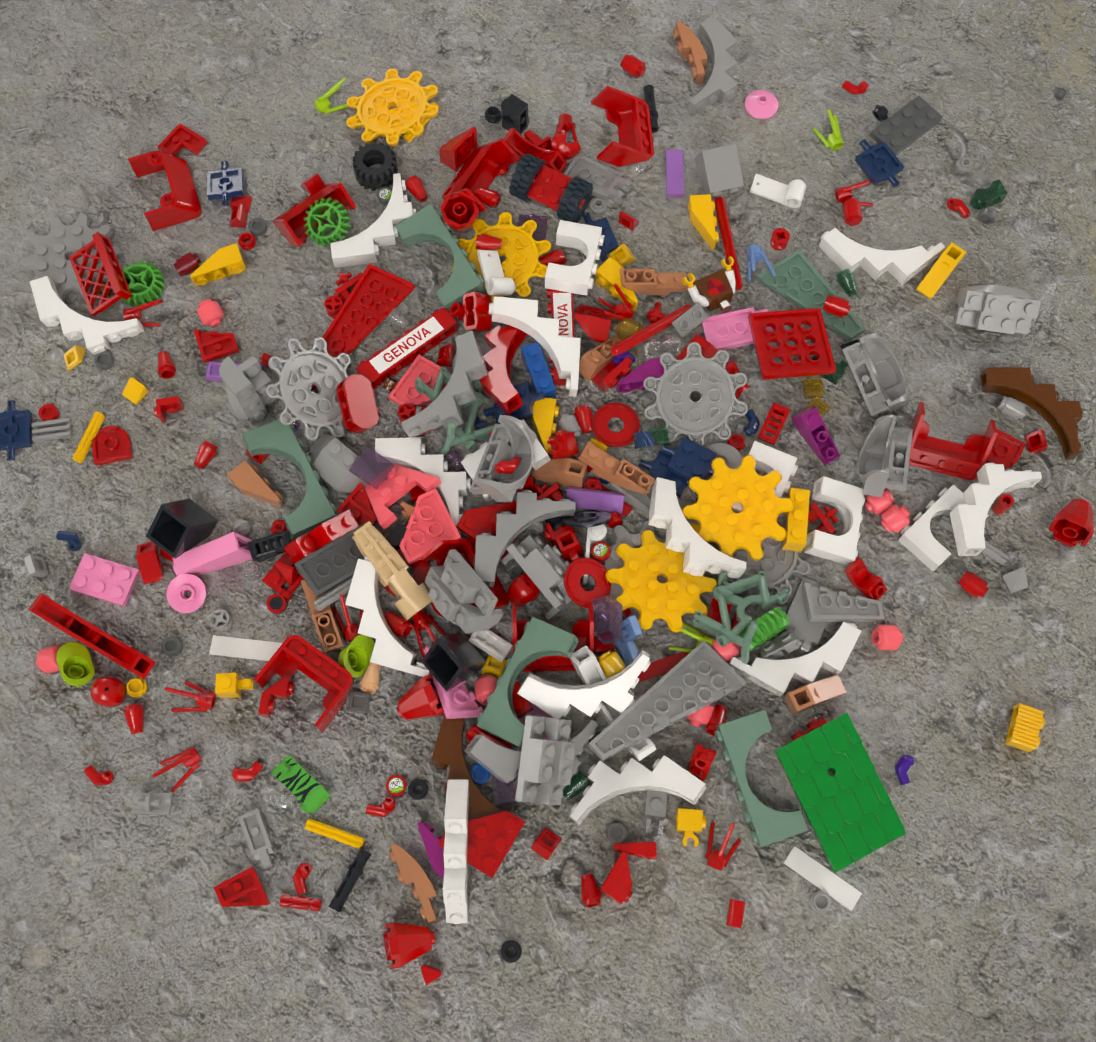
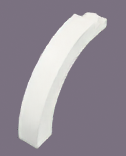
M586 645L572 654L571 662L584 685L607 679L595 655ZM601 701L603 705L600 712L610 725L622 713ZM647 737L627 749L640 761L654 752L656 747Z

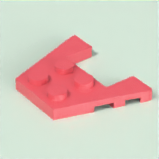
M393 463L364 487L378 522L384 530L397 520L395 514L388 509L392 504L416 485L429 492L438 487L441 481L436 476Z

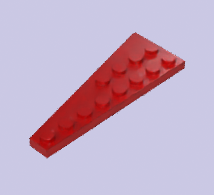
M369 264L322 337L327 343V353L331 357H337L341 353L349 355L415 289V285ZM312 384L311 391H313L317 386Z

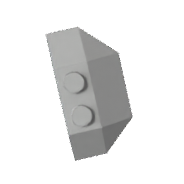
M324 433L311 447L312 470H316L319 477L338 493H352L359 483L366 486L377 477L362 459L336 437Z

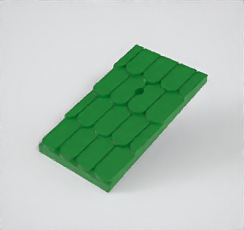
M848 713L775 751L834 874L906 834L904 826L875 771V767ZM827 771L832 772L833 776H830Z

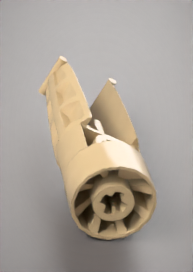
M370 521L353 532L354 536L352 539L355 541L363 557L367 556L379 574V581L384 587L388 585L399 599L394 605L406 621L432 602L428 596L430 590L424 583L419 586L406 570L409 568L408 565L383 535L371 525Z

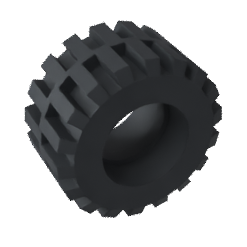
M372 142V144L366 143L364 147L360 146L359 151H355V156L352 159L355 177L359 184L367 190L371 188V191L384 186L389 187V184L393 185V174L398 173L394 151L388 145L384 146L380 142L379 144ZM375 164H380V165H382L381 167H379V168H377V169H370V168H369L370 166L375 165Z

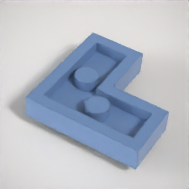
M635 615L628 617L620 623L621 630L619 629L617 635L613 630L611 631L625 667L630 665L639 655L634 640L642 634Z

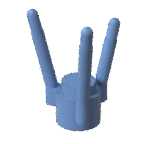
M757 244L750 245L747 248V281L751 282V268L754 272L756 270L755 264L759 263L761 258H763L771 274L775 277L776 273L766 257L765 251H761V247Z

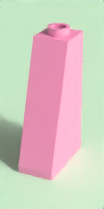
M232 532L184 552L178 558H172L174 563L173 570L177 576L183 574L199 576L253 560L248 545L253 540Z

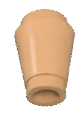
M369 663L360 681L361 691L371 694L376 693V690L379 689L381 665Z

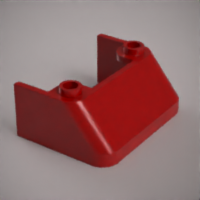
M606 86L591 101V104L605 109L607 120L617 125L619 143L613 141L597 156V159L617 167L648 161L654 156L648 104L643 99Z
M502 138L478 147L471 153L445 190L442 199L445 200L449 194L456 195L457 192L463 191L475 198L479 212L485 211L487 207L474 195L476 188L488 189L495 177L505 175L509 170L508 166L519 161L521 158Z
M152 151L128 158L137 178L162 170L166 171L172 192L166 193L160 198L161 208L144 213L153 231L201 216L202 207L189 166L184 159L161 151Z
M341 182L329 183L273 220L276 228L292 246L299 247L306 242L307 234L305 232L308 229L303 226L307 223L303 218L308 217L305 211H311L309 205L315 206L316 200L321 202V198L326 200L332 198L333 201L338 200L340 204H343L346 210L357 208Z
M920 402L910 429H913L909 465L966 480L977 479V472L985 465L998 434L995 420H990L984 436L979 434L970 435L964 445L928 436L930 431L929 424L923 421L925 417L924 402Z
M473 539L441 540L421 556V559L435 560L437 566H443L449 550L456 549L475 571L476 541ZM496 574L494 587L488 588L498 598L494 609H502L509 604V598Z
M588 603V619L578 620L572 626L571 634L575 635L579 640L574 652L586 645L594 654L592 603ZM513 604L512 611L513 654L515 652V645L522 638L524 627L528 622L517 621V604ZM553 655L533 661L522 672L576 671L570 658Z
M291 635L282 643L253 680L263 689L275 673L282 678L285 676L292 677L297 670H300L326 689L328 693L323 699V706L326 710L315 723L318 730L323 733L342 709L352 687L353 677L349 671L298 635Z

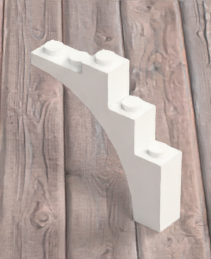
M400 173L393 174L391 198L378 220L356 236L330 243L335 268L376 263V255H379L378 247L396 245L395 237H398V231L395 226L416 213V209H412L411 202H408L407 195H403V191H406L405 180H401Z
M48 276L30 281L40 321L47 327H54L60 323L63 334L70 341L80 340L84 337L86 347L93 355L110 350V342H118L122 338L134 337L144 332L143 325L137 318L119 322H105L78 314L64 303L58 294L55 283Z
M421 437L375 438V458L377 463H394L436 476L440 479L441 484L436 489L445 501L449 514L456 525L463 515L460 514V508L463 507V496H467V490L471 487V478H467L466 472H448V461H444L443 454L426 455V446L422 444Z
M995 463L983 465L977 472L979 483L971 484L963 493L965 503L958 504L950 512L958 556H977L986 548L984 538L985 520L994 500L1004 493L1015 489L1034 487L1042 479L1041 472H1032V470L1005 471L1003 464Z
M657 477L651 487L648 525L667 529L665 548L684 553L683 572L701 577L705 571L712 574L725 572L728 577L739 579L746 570V562L732 558L705 542L688 523L679 506L675 481Z
M642 650L635 660L620 673L606 680L588 685L557 684L529 673L517 694L558 719L562 715L566 717L571 709L569 704L591 717L594 712L597 714L603 705L601 701L623 713L635 702L633 699L634 692L630 688H635L639 681L638 675L641 671L645 672L651 663L649 661L650 655Z
M665 755L655 761L652 766V772L631 758L629 762L626 761L622 765L620 775L599 761L588 772V779L593 783L592 786L589 785L583 792L584 797L582 800L574 804L570 811L572 813L570 817L580 825L602 803L617 795L642 790L667 792L695 805L707 787L704 782Z
M447 780L444 816L443 900L446 923L453 924L468 923L467 838L469 780Z

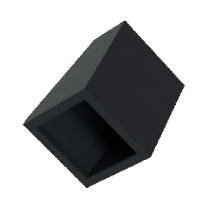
M191 499L161 504L145 537L175 559L209 537L218 519Z
M461 632L438 637L421 660L446 692L477 674L486 663L485 659Z

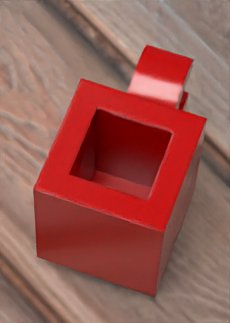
M566 429L555 432L556 436L549 437L547 444L551 446L549 453L553 455V459L579 454L574 431L566 433Z
M573 529L555 536L565 561L572 560L573 562L584 555Z

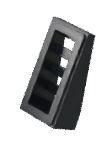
M283 531L249 542L248 545L252 559L260 563L286 552L284 547L291 543L289 531ZM282 538H283V542H284V546H283V547H282L281 542H280V539H282ZM274 541H275V544H276V547H277L276 549H274V545H273V542H274Z

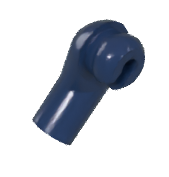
M753 409L745 414L749 421L748 426L744 428L747 436L756 434L760 426Z

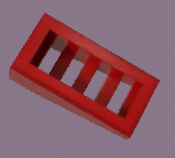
M773 403L757 439L774 446L790 409ZM770 418L776 419V420L780 421L781 423H778V422H776V421H773V420H771ZM767 424L777 428V430L768 427ZM764 431L769 432L775 436H769L765 434Z
M655 841L615 843L613 845V850L616 852H625L629 855L650 860L657 859Z

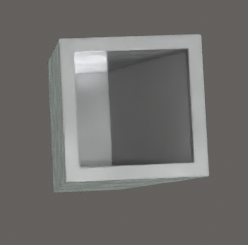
M736 144L703 150L694 158L706 194H711L712 197L721 196L723 192L727 191L729 194L739 192V189L744 186Z

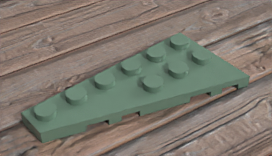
M800 250L772 266L776 273L775 277L769 269L757 275L756 280L800 309L820 308L824 324L847 340L851 341L864 333L866 328L851 311H849L847 316L844 315L843 318H839L826 313V310L822 309L828 295L831 297L833 295L839 296Z

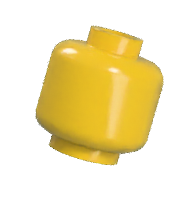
M609 650L597 658L607 679L625 669V664L617 652Z

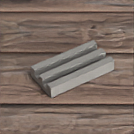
M70 418L31 423L33 428L32 441L34 443L72 437ZM67 430V432L55 433L57 431ZM42 433H54V434H47V435H40V436H38V434H42Z

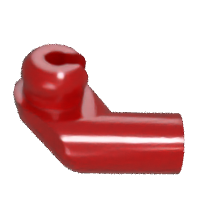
M309 863L300 864L293 874V882L298 896L308 892L305 881L312 870Z

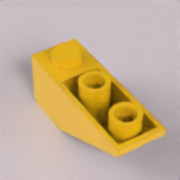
M711 194L690 195L688 202L689 220L709 247L714 249L716 242L719 241L718 231L715 232L717 218L713 216L715 203L711 201Z
M951 242L916 290L932 299L960 264L966 251Z
M237 243L218 249L190 275L195 287L247 270Z
M609 257L597 269L595 280L599 286L605 287L613 297L620 299L625 304L614 287L616 283L629 303L633 305L632 310L636 311L638 300L634 291L622 287L619 270L624 268Z
M544 397V399L534 402L532 423L540 444L546 453L549 454L551 446L547 444V441L556 432L557 423H554V418L558 417L560 406H556L557 399Z

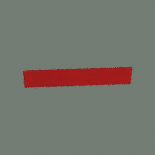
M679 652L651 662L645 672L641 671L638 675V683L665 674L666 671H670L689 653Z

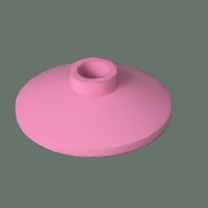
M756 90L746 97L744 106L747 113L752 117L768 119L777 112L778 101L772 93L765 90Z
M183 574L175 577L167 588L168 603L174 610L181 613H191L198 610L206 599V587L203 581L192 574ZM190 590L192 594L187 598L186 592Z

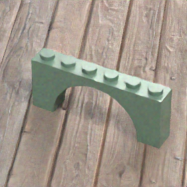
M430 204L396 225L395 228L407 247L422 242H435L447 247L453 253V272L447 283L436 292L442 304L449 312L453 303L457 302L463 305L464 294L471 292L484 293L483 284L485 282L480 274H475L474 271L477 269L472 261H467L468 255L464 248L459 249L458 244L460 243L454 234L451 236L449 233L451 229L442 222L443 216L438 208L435 210Z
M277 419L242 435L251 457L259 454L280 455L291 460L301 470L307 487L304 499L294 512L284 517V523L292 539H295L334 518L337 511L333 503L329 504L327 497H329L324 486H320L318 482L320 477L316 470H312L310 466L312 462L309 455L303 453L301 449L303 448L302 441L299 437H295L293 424L283 425Z
M532 617L524 627L522 638L515 645L513 656L507 660L506 669L503 675L498 678L494 693H491L488 697V705L484 712L480 713L477 727L522 749L525 725L518 719L513 706V689L516 680L530 663L539 658L553 655L571 658L579 642L577 637Z
M760 710L716 725L714 734L717 742L722 744L723 750L721 754L724 762H728L730 767L728 774L731 782H735L737 788L735 795L738 802H742L744 808L742 815L745 822H749L751 828L749 835L752 842L756 843L757 846L763 847L808 831L801 810H773L761 803L748 785L745 773L748 752L761 735L772 730L766 711Z

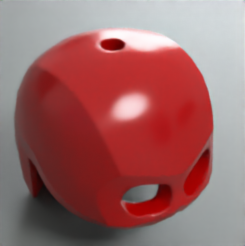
M562 130L561 133H556L552 137L550 149L559 151L565 160H569L580 153L581 147L577 141L567 144L566 131Z
M523 573L511 582L507 595L512 604H517V607H524L527 603L535 601L541 591L530 577Z
M100 677L91 686V699L94 703L104 707H117L126 697L125 685L115 677Z

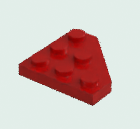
M517 501L466 510L455 526L475 541L476 535L482 533L496 536L497 514H501V512L516 514ZM507 549L501 559H503L508 553Z
M509 811L468 821L467 863L493 879L524 826L525 821ZM445 834L438 844L442 848H444Z

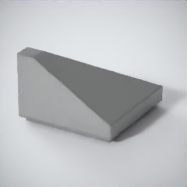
M1024 567L1002 576L1010 594L1028 588Z

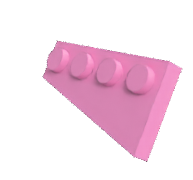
M427 646L424 649L425 655L429 651L431 646ZM432 675L446 719L479 717L480 713L484 712L482 707H478L476 704V697L473 692H469L465 686L466 681L446 692Z

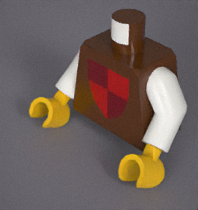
M731 256L729 257V265L725 263V258L721 261V265L726 268V271L721 269L696 281L695 276L689 273L688 278L690 282L686 277L682 278L683 285L689 287L688 292L694 303L697 304L699 302L702 307H706L709 311L720 308L722 313H727L731 310L730 302L732 301L736 286L734 270L731 269L734 259Z

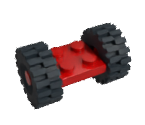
M529 153L523 156L522 160L519 161V165L515 168V173L512 175L513 178L509 186L510 195L525 202L533 200L556 211L558 218L578 223V220L580 221L581 216L588 207V202H590L593 184L577 176L570 178L546 166L545 161Z

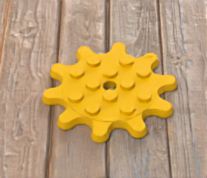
M389 69L385 74V79L381 82H375L371 78L364 79L361 84L365 89V93L362 96H352L347 99V105L351 109L357 110L356 115L347 119V126L351 129L365 128L361 138L365 143L369 144L377 137L383 136L386 137L387 143L394 147L398 145L399 137L404 133H412L416 137L421 136L424 127L420 122L425 118H435L438 115L439 109L436 105L427 103L431 98L437 96L438 88L435 85L421 87L419 85L422 81V73L420 71L412 72L407 78H400L396 69Z
M508 212L501 213L498 223L494 226H488L482 219H477L473 224V229L476 232L475 237L471 240L458 239L460 243L458 244L459 249L464 248L468 255L467 261H472L477 269L474 271L475 274H480L483 278L477 254L479 249H476L477 235L483 233L501 238V249L493 251H498L499 257L505 256L507 258L501 263L504 277L512 278L516 285L515 292L522 298H528L531 294L528 281L533 277L545 278L547 266L541 264L538 259L541 255L550 251L551 243L548 240L535 241L532 238L533 233L537 229V224L533 220H528L519 227L512 224V216ZM491 295V301H492V303H493L494 296H497V297H504V296Z
M752 455L744 456L740 466L735 469L729 468L723 458H715L711 464L714 472L712 478L703 480L695 476L689 480V487L697 493L698 500L695 504L684 506L682 512L686 519H694L699 522L700 530L697 534L707 543H717L720 552L733 558L736 550L744 549L752 560H760L764 554L761 546L764 539L773 538L776 541H783L786 538L787 532L778 524L777 518L783 512H790L794 507V502L790 498H780L775 494V487L782 480L781 473L773 470L767 475H759L755 471L756 459ZM734 503L741 504L743 506L742 512L734 513L732 505Z
M646 530L641 534L642 545L640 548H632L624 543L617 546L616 553L622 558L624 565L619 569L608 570L605 576L607 581L619 584L623 589L622 594L614 601V605L616 602L620 604L617 610L623 611L630 607L637 609L640 614L638 623L641 629H650L655 620L663 619L667 622L672 632L678 633L683 628L682 616L685 613L694 614L696 611H701L703 615L707 616L708 609L701 602L700 595L703 592H713L714 588L717 587V582L715 579L703 575L701 577L684 573L683 552L666 549V543L659 542L651 530ZM663 575L667 582L660 583L657 577Z

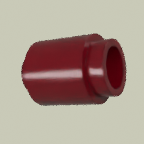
M189 252L177 259L173 266L180 276H187L200 267L199 263L201 261L196 253L192 255Z

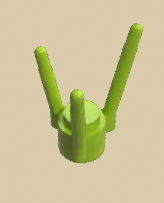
M345 77L324 95L313 101L315 108L320 114L324 112L327 115L349 107L345 104L329 109L331 103L328 98L340 89V85L346 81Z
M828 109L827 112L833 133L829 134L828 140H826L816 128H813V131L824 143L826 149L831 148L832 151L843 147L844 142L841 137L837 116H833L831 110Z
M683 623V626L688 630L682 628L680 632L697 639L695 647L702 641H705L712 648L711 645L715 639L710 638V636L703 634L687 623ZM669 647V650L686 653L694 650L682 647Z

